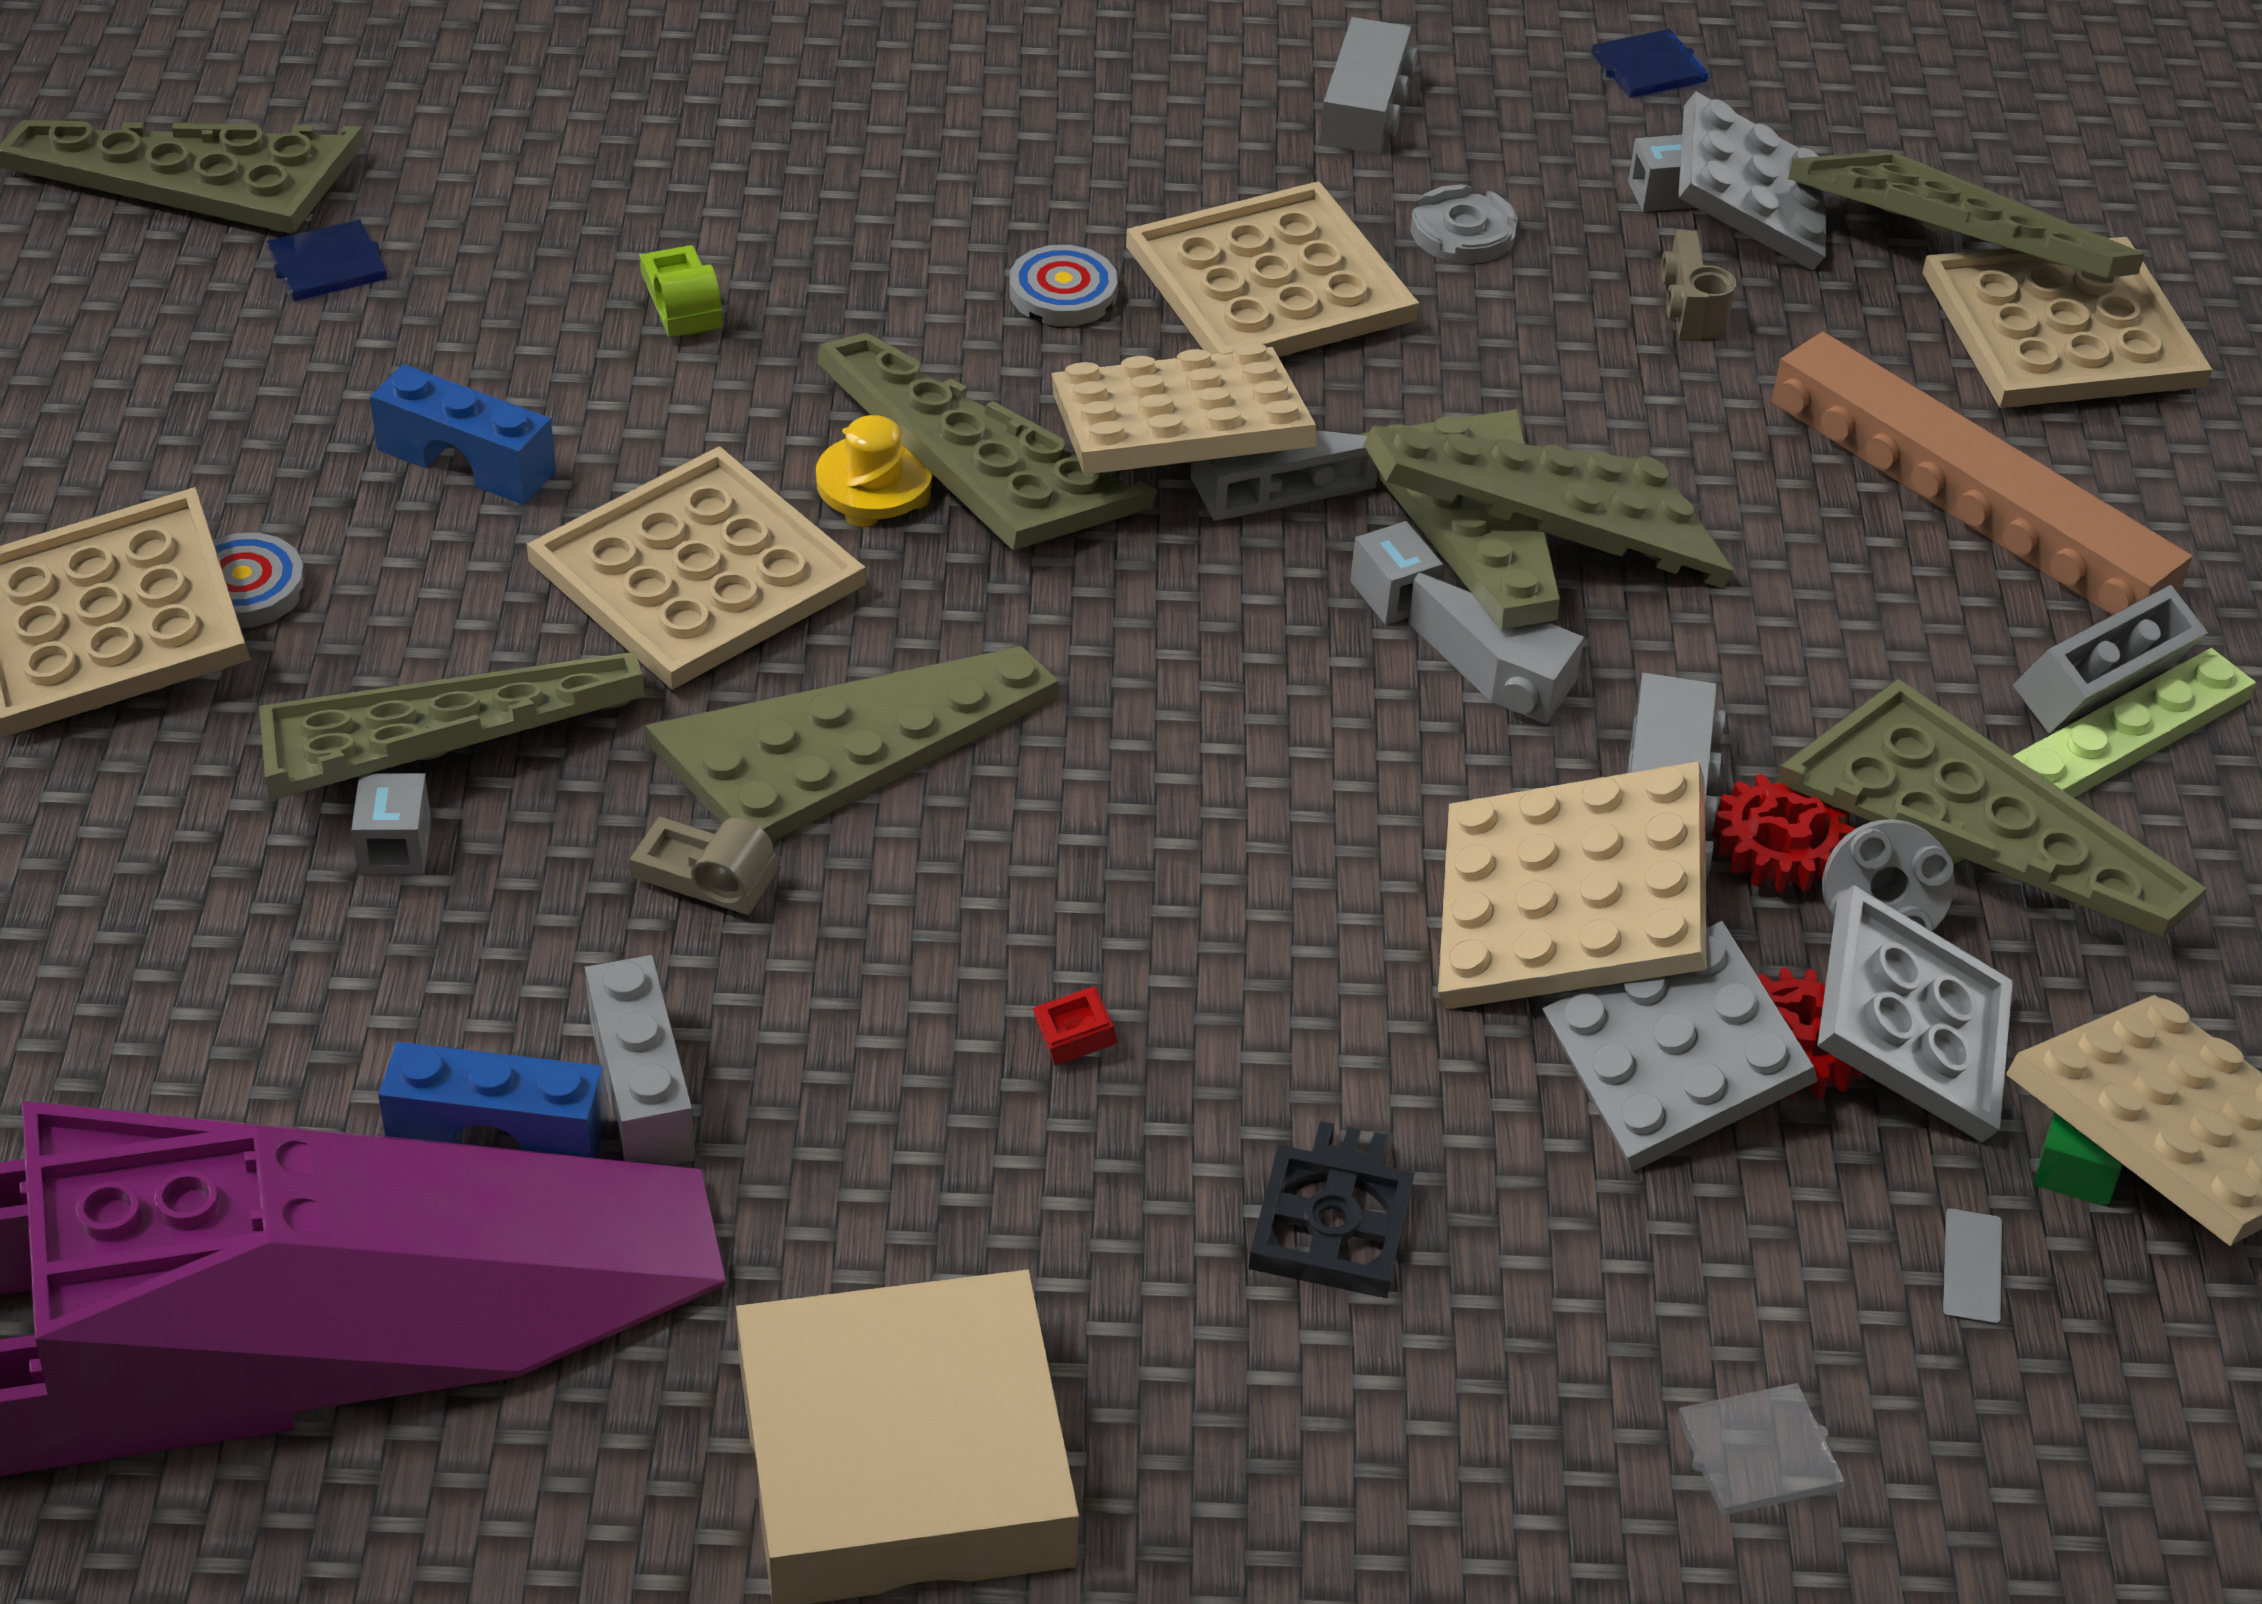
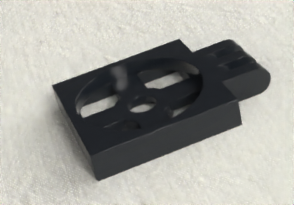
M1320 1121L1313 1151L1278 1145L1250 1250L1248 1269L1388 1299L1415 1173L1382 1166L1388 1134L1374 1132L1370 1141L1369 1152L1358 1150L1361 1129L1347 1126L1343 1146L1340 1147L1332 1145L1335 1135L1334 1123ZM1327 1181L1325 1190L1314 1194L1311 1198L1289 1194L1291 1190L1304 1184ZM1358 1187L1373 1196L1383 1206L1387 1214L1361 1209L1359 1203L1353 1198L1354 1188ZM1325 1210H1337L1345 1216L1346 1222L1339 1227H1328L1320 1221L1319 1215ZM1274 1220L1306 1226L1313 1235L1309 1253L1282 1247L1272 1229ZM1353 1236L1384 1243L1382 1253L1367 1264L1338 1259L1341 1242L1347 1241Z

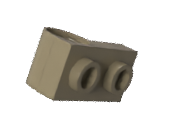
M1676 230L1672 252L1664 251L1661 264L1662 284H1670L1666 302L1667 317L1676 319L1679 340L1701 341V339L1718 338L1724 335L1728 328L1736 279L1729 271L1723 268L1703 265L1698 231Z
M659 816L629 859L632 878L746 915L751 913L777 873L776 853H773L771 839L758 825L742 818H729L725 820L717 832L713 834Z

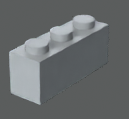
M1351 17L1323 103L1320 145L1381 155L1386 135H1396L1400 107L1405 105L1409 78H1413L1418 48L1409 47L1411 26Z
M2169 585L2048 649L2013 684V687L2050 734L2170 669L2208 632L2173 586Z
M648 955L585 967L590 1023L600 1065L603 1066L604 1082L623 1161L666 1166L695 1162L692 1107L653 956Z

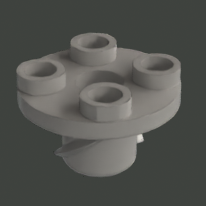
M1895 819L1878 820L1864 824L1846 835L1833 849L1827 860L1822 879L1825 906L1834 921L1837 898L1855 885L1932 932L1942 921L1952 902L1955 887L1953 861L1940 842L1928 831L1916 824Z

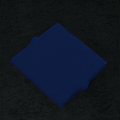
M1670 29L1592 45L1591 53L1606 70L1605 76L1613 78L1629 98L1708 81L1709 73L1693 56L1694 50L1686 48Z
M360 219L267 241L268 250L275 262V277L283 279L293 301L388 279L387 270L379 257V243L370 240Z

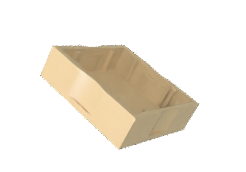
M1029 1269L736 1306L739 1362L750 1444L755 1451L760 1519L772 1604H812L882 1594L904 1585L924 1581L960 1580L972 1582L1076 1567L1079 1514Z

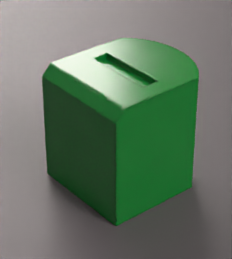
M2053 1111L2044 1138L2033 1185L2097 1205H2105L2110 1203L2123 1164Z

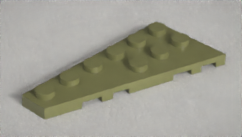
M22 120L0 144V168L22 172L30 176H40L71 183L79 187L115 193L127 198H137L159 203L176 209H185L216 216L224 220H234L269 228L277 232L294 234L362 148L364 137L362 126H343L342 135L315 134L314 125H293L290 133L276 134L262 133V129L258 124L173 123L172 132L145 131L144 122H123L121 129L110 131L92 130L91 125L87 121Z
M1891 150L1793 158L1788 175L1789 180L1867 203L1889 213L1921 220L1923 227L1943 233L1957 231L2037 256L2050 263L2082 270L2084 277L2097 282L2113 283L2115 277L2139 274L2145 255L2143 252Z
M867 332L819 345L817 364L869 414L884 416L893 420L901 430L902 445L1013 551L1153 508L1157 491L1154 487L1141 480L1132 487L1112 476L1113 471L1084 475L1077 456L1064 450L1065 439L994 401H991L984 407L966 397L967 386L952 378L942 383L920 372V361Z
M1517 409L1463 418L1445 416L1438 418L1435 422L1412 426L1400 424L1386 426L1396 429L1412 427L1421 432L1445 435L1460 433L1470 438L1493 441L1509 439L1518 444H1525ZM1370 432L1361 433L1360 435L1368 436ZM1378 470L1377 476L1501 630L1557 620L1560 599L1545 532L1539 531L1537 528L1539 519L1513 512L1509 521L1489 515L1486 506L1478 503L1473 498L1459 494L1457 500L1452 503L1388 483Z
M1373 426L1363 444L1383 478L1388 483L1451 503L1457 500L1459 494L1470 497L1486 506L1489 515L1508 521L1513 512L1539 519L1537 522L1539 531L1621 557L1630 548L1654 559L1657 568L1677 574L1682 565L1704 572L1703 578L1706 584L1722 589L1725 588L1734 573V569L1694 513L1693 505L1682 496L1669 477L1668 469L1654 458L1647 456L1639 458L1615 456L1599 450L1592 453L1566 450L1557 445L1542 447L1518 444L1509 439H1499L1497 441L1477 439L1460 433H1450L1449 435L1421 432L1412 427L1396 429Z
M1020 646L644 725L645 741L721 823L729 818L749 820L762 828L771 839V842H774L1057 699L1059 680L1026 649Z
M635 652L261 705L259 706L269 801L408 762L435 759L451 750L595 710L624 706L631 700L645 697L643 673Z
M1897 679L1782 764L1776 783H1785L1787 788L1810 797H1818L1822 802L1872 822L1895 819L1916 824L1936 838L1947 852L2162 938L2201 905L2207 890L2199 882L1900 679Z

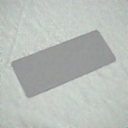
M1951 1208L1947 1209L1943 1312L1946 1315L1991 1323L2000 1322L2002 1219L2000 1217Z

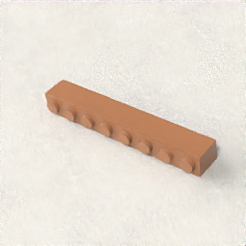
M1824 331L1780 358L1771 400L1773 404L2112 616L2169 585H2172L2180 595L2193 557L2191 554Z

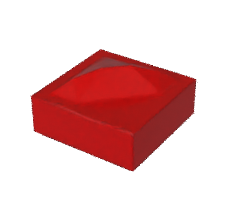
M1096 986L1032 1008L1037 1026L1054 1066L1118 1044L1113 1023Z

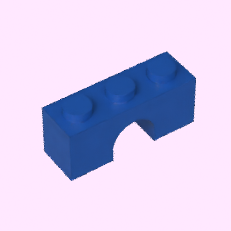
M402 364L370 395L378 451L427 468L452 444L470 462L475 487L525 505L556 473L551 418L405 364Z
M396 1042L378 1093L384 1133L388 1137L460 1144L465 1127L487 1125L501 1129L513 1136L520 1144L522 1150L597 1158L608 1121L603 1066Z

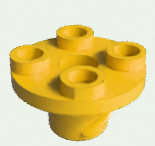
M868 415L854 420L847 428L842 430L846 435V439L830 446L817 462L816 486L819 495L830 507L845 514L847 522L857 527L872 526L879 519L896 517L913 509L922 508L929 503L931 498L932 473L902 445V435L899 426L893 420L884 416Z

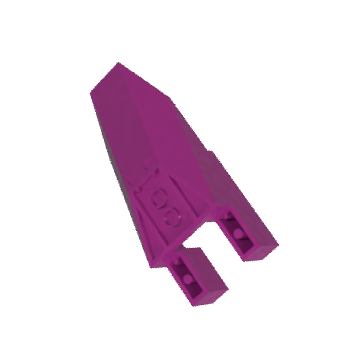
M22 1101L25 1159L0 1162V1295L33 1291L35 1334L0 1339V1476L294 1430L292 1412L510 1379L527 1374L726 1285L702 1170L489 1146Z

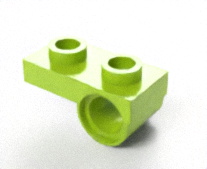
M693 245L639 254L641 274L669 338L681 335H695L702 331L723 328L720 291L714 269L711 264H701Z

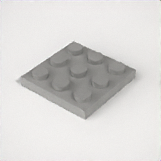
M1695 91L1684 105L1679 198L1812 271L1825 258L1826 191L1788 179L1793 158L1817 157L1818 155L1810 149L1798 148L1783 140L1770 127L1760 123L1754 124L1736 114L1725 102L1718 99L1711 100Z
M1853 885L1837 898L1817 1046L1978 1141L1984 1142L2000 1130L2013 980Z
M1723 921L1706 928L1707 970L1584 988L1542 1008L1548 1025L1632 1172L1818 1081L1813 1064Z

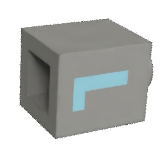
M1682 135L1635 138L1628 183L1642 212L1696 208L1679 198Z
M1404 521L1355 537L1350 582L1382 622L1388 625L1409 618L1413 583L1418 573L1420 572L1441 581L1443 563L1411 525Z
M365 774L359 776L351 828L358 875H424L431 825L425 774Z

